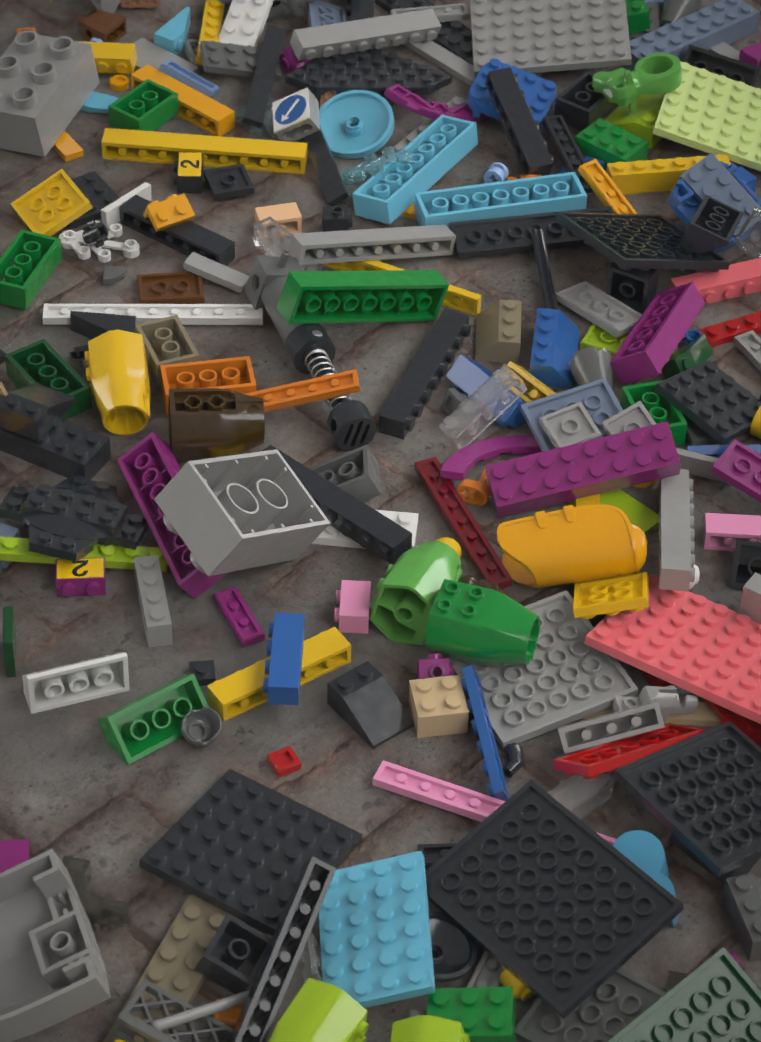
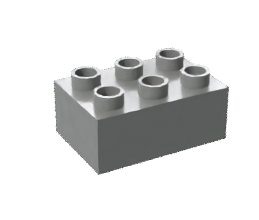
M32 30L22 31L15 36L13 42L0 57L1 149L43 157L47 155L100 83L91 44L73 41L72 38L66 36L54 38L38 35Z
M278 449L188 461L154 499L164 513L163 521L167 528L173 533L180 535L191 551L190 560L199 571L207 574V576L295 560L331 524Z

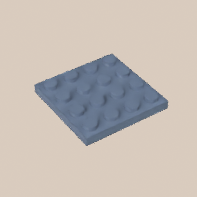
M606 378L521 405V412L542 452L555 449L540 425L539 418L578 402L583 404L601 432L602 437L607 436L601 427V422L623 411Z

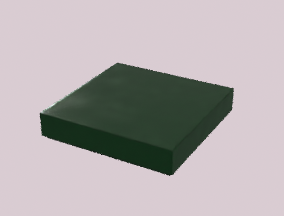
M13 606L3 608L2 644L7 678L16 677L17 639Z

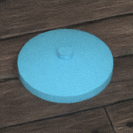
M351 90L337 94L325 102L319 109L320 125L331 153L335 157L356 159L368 156L382 148L388 142L394 130L395 120L390 104L385 98L371 91Z

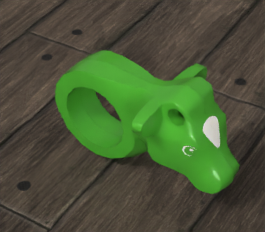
M667 53L650 54L639 60L633 71L619 68L610 72L601 71L594 74L592 86L595 92L603 94L610 103H616L620 107L629 105L630 113L633 114L636 113V100L640 95L664 94L674 91L681 85L683 79L680 59Z

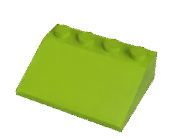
M665 93L640 95L636 100V113H630L629 105L626 107L619 106L605 120L648 141V148L652 149L663 138L652 134Z

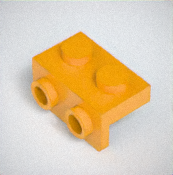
M185 193L178 196L177 194L170 195L161 202L153 201L147 205L143 213L145 218H150L156 232L192 220L195 217V213Z

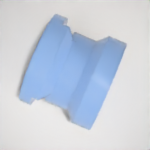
M499 162L493 163L484 174L485 183L506 180L509 174L507 167Z

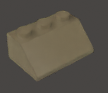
M511 299L498 300L477 315L475 361L505 363L511 361L519 363L522 301Z

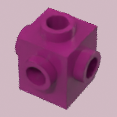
M291 45L283 49L284 53L279 57L280 65L286 74L301 69L312 62V59L298 61Z
M442 653L427 654V659H416L417 679L454 675L453 663H449V658H442ZM438 667V674L434 676L432 670Z

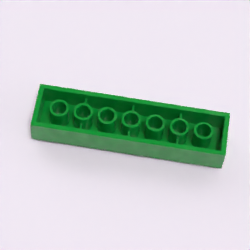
M437 270L289 271L276 309L288 324L436 321L449 284Z

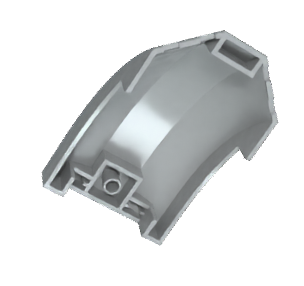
M53 849L0 873V1042H12L56 1025L111 998L106 968L91 924L68 870Z

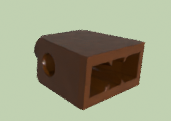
M98 10L89 17L81 15L78 19V26L83 28V38L88 42L92 38L101 39L103 42L116 43L127 33L126 17Z

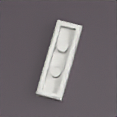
M149 183L141 184L101 209L102 224L109 229L110 225L119 223L120 206L134 195L152 202L151 185Z

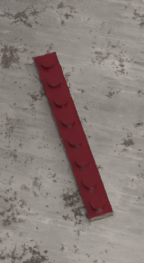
M433 457L414 462V470L481 579L497 583L500 589L512 586L513 579L450 479L440 477L442 466L437 458Z

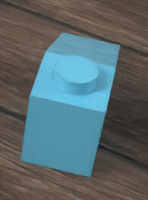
M189 7L184 8L154 33L155 45L175 55L184 49L190 28Z

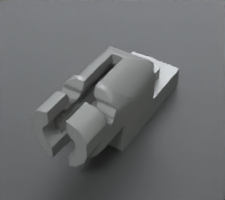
M675 685L666 687L644 686L639 697L615 696L612 705L614 712L657 701L665 724L669 714L685 715L693 713L698 705V696L691 695V692L680 687L676 689Z

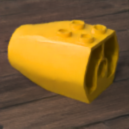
M111 330L88 341L89 351H85L86 364H90V366L86 368L87 381L92 382L89 383L91 396H95L96 405L104 427L116 435H132L143 430L148 423V419L151 418L148 361L142 334Z

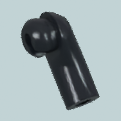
M516 742L507 744L504 752H508L506 756L510 758V761L502 768L507 778H511L525 764L523 748Z

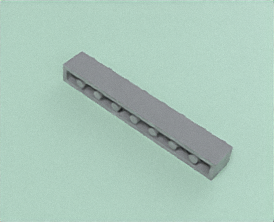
M433 9L296 29L293 32L290 44L298 61L311 60L313 58L329 57L331 55L357 51L362 52L369 49H380L419 41H431L437 38L442 26Z
M446 225L296 233L291 236L289 252L292 257L297 258L300 265L453 255L456 235Z
M680 469L679 475L662 478L659 481V589L689 591V583L695 580L693 479H689V470Z

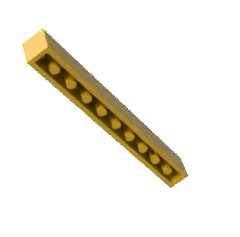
M105 128L101 141L102 159L174 164V160H178V152H203V167L219 168L244 164L246 170L305 174L307 164V143L113 128Z

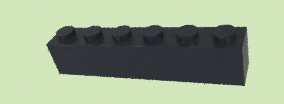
M511 67L489 71L485 82L486 88L524 174L550 175L552 166H554V159L547 150L546 140L540 134L538 123L533 119L532 109L525 101V93L518 85L517 76L513 74Z
M134 195L120 206L121 224L188 257L194 252L225 266L235 259L234 241L190 220L156 232L150 218H145L143 215L147 205L151 202L138 195Z

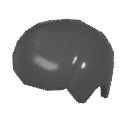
M207 706L189 711L181 722L183 737L189 744L197 747L212 744L222 730V719L218 712Z

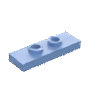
M171 59L162 63L159 68L163 73L210 98L219 91V86Z

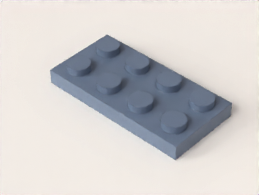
M319 0L311 2L307 6L309 27L347 22L345 7Z
M710 153L680 175L679 179H682L700 203L708 195L744 213L732 235L734 239L761 220V207L713 153Z

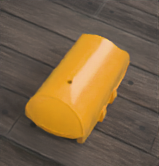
M592 504L577 507L568 505L563 506L561 510L547 513L540 511L536 512L533 516L503 522L497 527V542L502 552H504L502 556L503 565L514 581L531 588L630 575L640 572L646 561L648 541L645 533L638 526L631 524L627 515L621 509L612 505Z

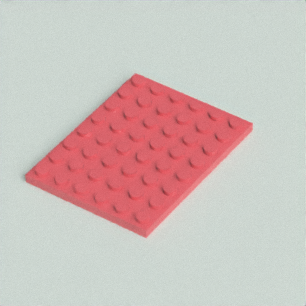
M649 574V607H645L638 612L625 610L620 611L616 615H607L586 635L585 645L761 724V624L751 620L749 616L739 614L728 609L725 605L716 604L707 600L702 595H696L689 591L659 589V577Z

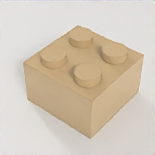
M459 675L409 680L408 701L417 738L468 732L469 711Z

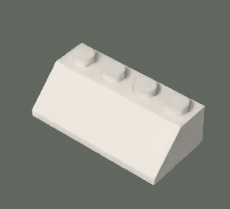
M126 652L22 675L24 694L31 714L130 691L128 656Z

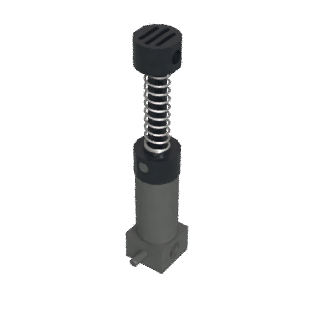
M283 250L280 257L256 256L245 288V292L254 309L263 308V310H267L298 371L311 374L314 378L336 374L337 371L334 365H332L336 349L321 323L288 324L276 309L289 271H303L297 258L289 257L290 252L287 250ZM349 394L325 399L330 410L327 425L340 448L352 451L369 444L373 440L377 426L364 403L352 400Z

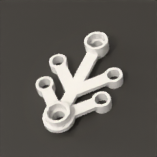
M115 223L110 225L108 239L119 237L123 234L121 224ZM66 230L59 235L62 247L73 249L78 254V258L82 260L90 258L91 249L98 256L100 262H109L111 260L110 250L102 249L101 247L123 250V255L126 258H136L140 254L139 244L134 239H128L124 243L107 240L103 246L96 248L95 245L89 247L85 243L82 236L83 230L77 232Z

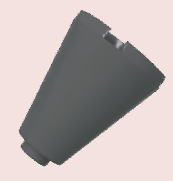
M664 0L660 27L697 12L702 5V0Z
M588 347L576 352L572 356L573 360L568 362V367L578 386L606 378L613 391V372L610 364L612 356L609 350L606 348L597 350L596 347Z

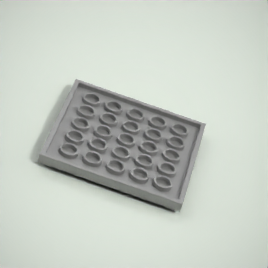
M567 590L524 606L540 617L538 642L533 660L528 665L477 666L449 659V663H453L454 675H459L460 680L465 678L462 668L472 665L480 678L494 736L503 749H505L507 744L524 742L613 706L612 702L615 696H638L637 686L616 658L584 644L586 635L594 627L588 619L574 618V600Z

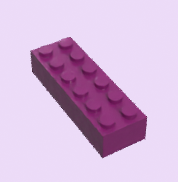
M693 282L659 292L651 301L610 361L613 370L622 384L636 383L642 378H653L661 373V369L669 361V357L677 349V345L685 337L686 331L693 325L692 322L700 314V310L705 304Z

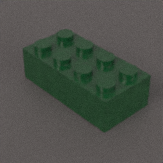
M45 339L5 355L7 376L19 389L38 383L75 397L76 401L62 415V419L66 420L92 408L91 387Z

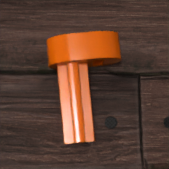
M486 468L478 481L464 479L460 482L457 491L464 502L475 506L486 504L491 494L486 479Z

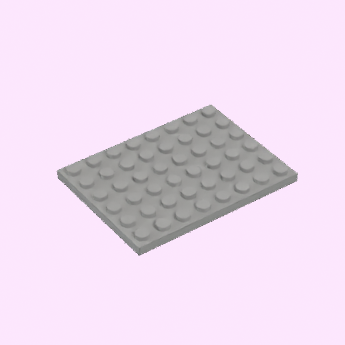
M470 0L475 78L481 68L486 63H489L492 58L498 59L502 63L516 66L518 69L528 73L632 65L625 0Z

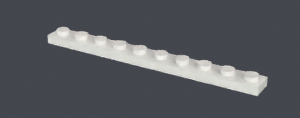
M44 304L43 324L71 325V311L136 316L137 324L178 315L183 325H263V308L255 310L252 304Z

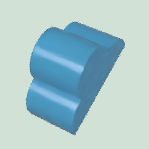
M642 830L629 831L621 835L612 846L676 897L674 886L668 878L669 870L664 849L658 838ZM679 914L667 925L675 928Z

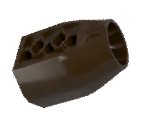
M218 388L169 389L170 449L178 462L238 455L264 444L265 418L263 398Z

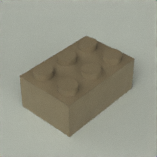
M178 315L135 325V333L142 334L148 368L157 386L161 385L160 365L200 361L199 354Z

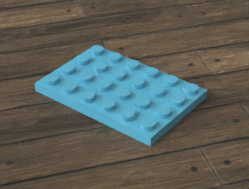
M417 851L336 870L319 910L322 982L335 985L344 990L363 1008L435 993L425 862L422 852Z

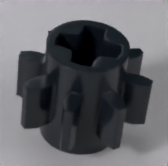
M93 220L82 229L83 240L89 247L93 245L96 248L101 247L108 240L109 232L102 222L96 224L95 220Z

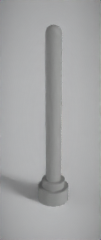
M250 989L153 1021L151 1026L159 1031H163L245 1003Z

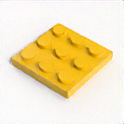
M60 169L10 203L31 232L47 236L54 235L93 208L89 200L63 169Z
M647 572L575 583L574 618L591 619L599 614L612 616L620 613V611L630 610L631 612H638L645 607H649V578Z

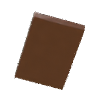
M192 272L137 275L139 304H205L202 277Z

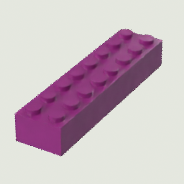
M667 421L486 465V479L497 517L502 518L679 475L681 462Z
M152 432L117 461L179 587L196 599L228 573L207 576V574L199 571L190 560L191 551L180 535L173 533L163 521L164 513L154 499L181 468L169 445Z

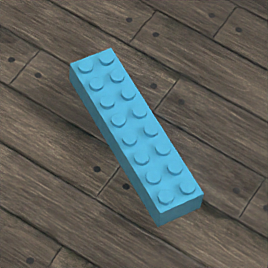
M441 115L353 193L355 215L384 224H391L414 203L415 193L427 191L478 144L476 123L446 115Z
M569 172L417 192L414 197V213L419 226L446 225L449 228V223L586 209L587 195L576 173Z

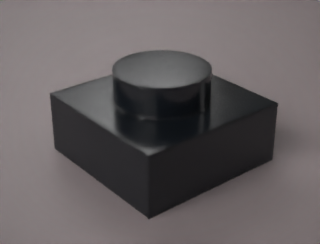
M214 660L189 662V673H194L199 686H207L216 681Z

